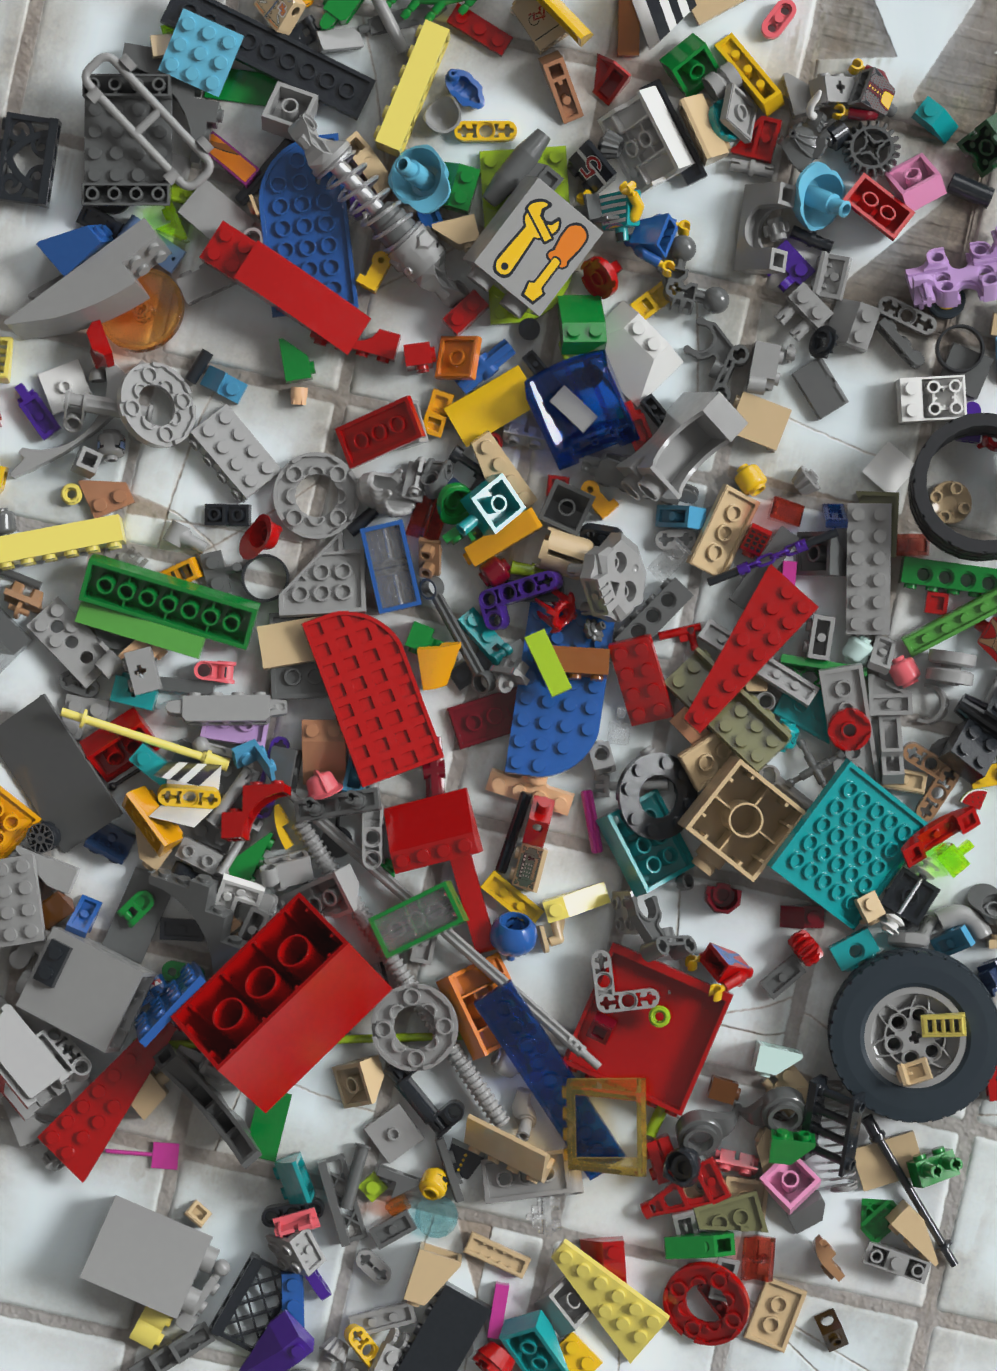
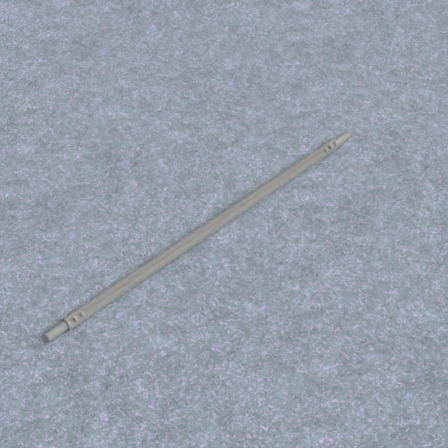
M291 791V796H286L293 803L296 800H302L294 791ZM328 819L312 821L313 824L327 834L402 902L414 897L410 891L381 866L373 870L366 868L362 862V849ZM369 855L366 856L368 865L374 866L377 864ZM417 902L409 906L414 912L420 910ZM453 929L440 934L558 1038L570 1051L575 1053L578 1058L581 1056L595 1070L602 1065L601 1062L586 1050L587 1047L562 1027Z

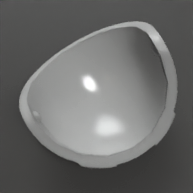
M446 95L438 98L428 106L424 112L423 119L432 130L440 133H449L460 124L461 109L453 96Z

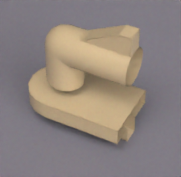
M565 919L550 923L554 936L548 938L546 937L544 926H536L537 935L544 953L550 951L549 945L552 947L564 942L563 930Z

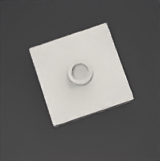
M79 359L38 374L53 415L64 412L63 406L66 390H70L71 393L84 395L88 393L93 395Z

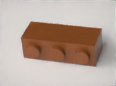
M552 645L568 679L581 680L582 677L590 678V681L602 682L603 679L608 678L610 649Z

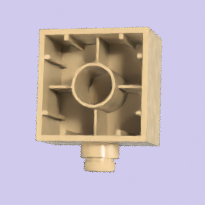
M730 755L681 817L678 824L702 842L695 851L698 855L693 858L692 863L708 876H711L715 869L720 870L727 862L744 877L754 882L806 811L743 760Z

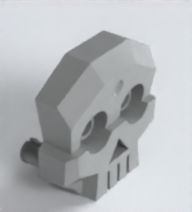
M610 533L600 546H594L585 554L583 564L570 563L567 567V572H574L569 573L568 576L580 577L588 601L582 602L580 606V611H587L581 612L584 616L592 615L606 622H621L633 612L634 607L643 603L647 573L638 546L623 533Z

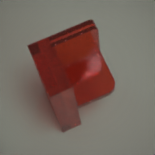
M758 1234L743 1238L741 1280L773 1281L776 1238Z

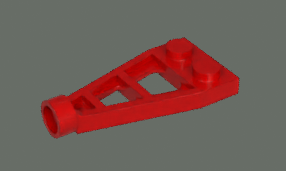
M713 1156L701 1161L698 1180L705 1192L703 1196L689 1198L683 1188L671 1182L653 1198L640 1204L645 1218L648 1220L655 1216L691 1210L695 1207L711 1203L714 1205L731 1197L729 1188ZM673 1190H678L682 1203L668 1206L664 1197Z

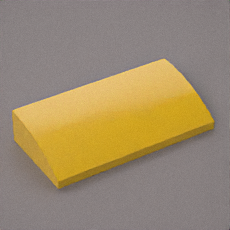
M536 0L580 47L594 35L561 0Z
M517 365L443 409L465 447L471 445L470 442L485 431L494 432L540 405L541 402L523 371Z

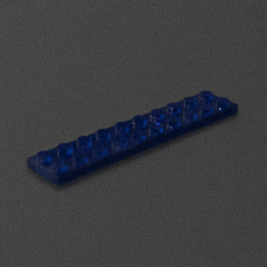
M510 979L475 1000L473 1004L589 1180L591 1181L627 1160V1155L513 981Z

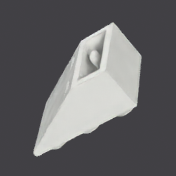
M965 375L899 378L896 380L898 424L947 421L967 415Z

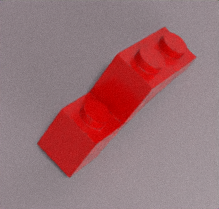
M274 780L271 784L253 781L250 782V785H243L242 809L232 808L229 809V812H222L221 838L228 842L249 841L253 822L260 811L276 799L291 796V787L281 780Z

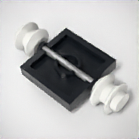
M933 858L923 859L922 862L924 864L922 867H916L919 876L903 867L881 900L882 906L894 913L886 914L885 916L888 920L880 923L883 926L882 931L890 936L894 934L899 935L898 927L905 926L902 918L918 927L940 893L941 889L926 881L927 879H935L934 871H940L939 863Z

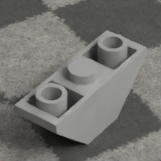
M869 1241L862 1263L922 1284L925 1283L931 1266L930 1262L922 1260L920 1257L907 1251Z

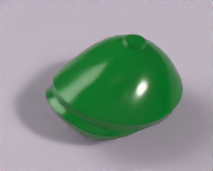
M458 482L450 483L440 491L437 499V510L443 523L457 525L468 517L469 513L460 501L471 492L466 485Z

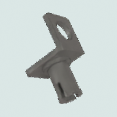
M584 194L585 205L574 207L593 224L620 219L619 215L602 217L599 194Z

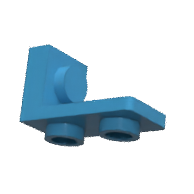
M255 739L231 748L233 762L237 769L258 761L271 782L276 780L275 771H277L275 762L267 757L264 746H260Z

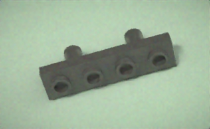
M380 788L349 790L320 800H314L312 797L294 801L296 822L305 823L382 810Z

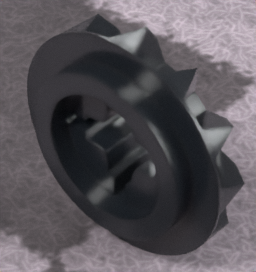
M825 325L813 333L809 342V352L812 357L819 360L822 358L827 359L829 353H833V348L838 346L835 341L839 338L834 328Z

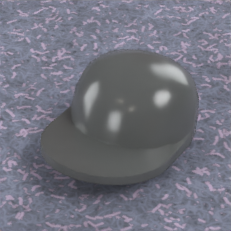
M984 883L974 885L968 891L967 899L969 904L981 914L986 923L997 926V888Z

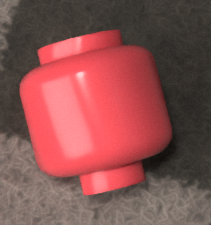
M901 655L892 660L893 665H891L889 673L896 686H902L904 689L919 681L918 677L921 673L912 657L905 658L904 655Z

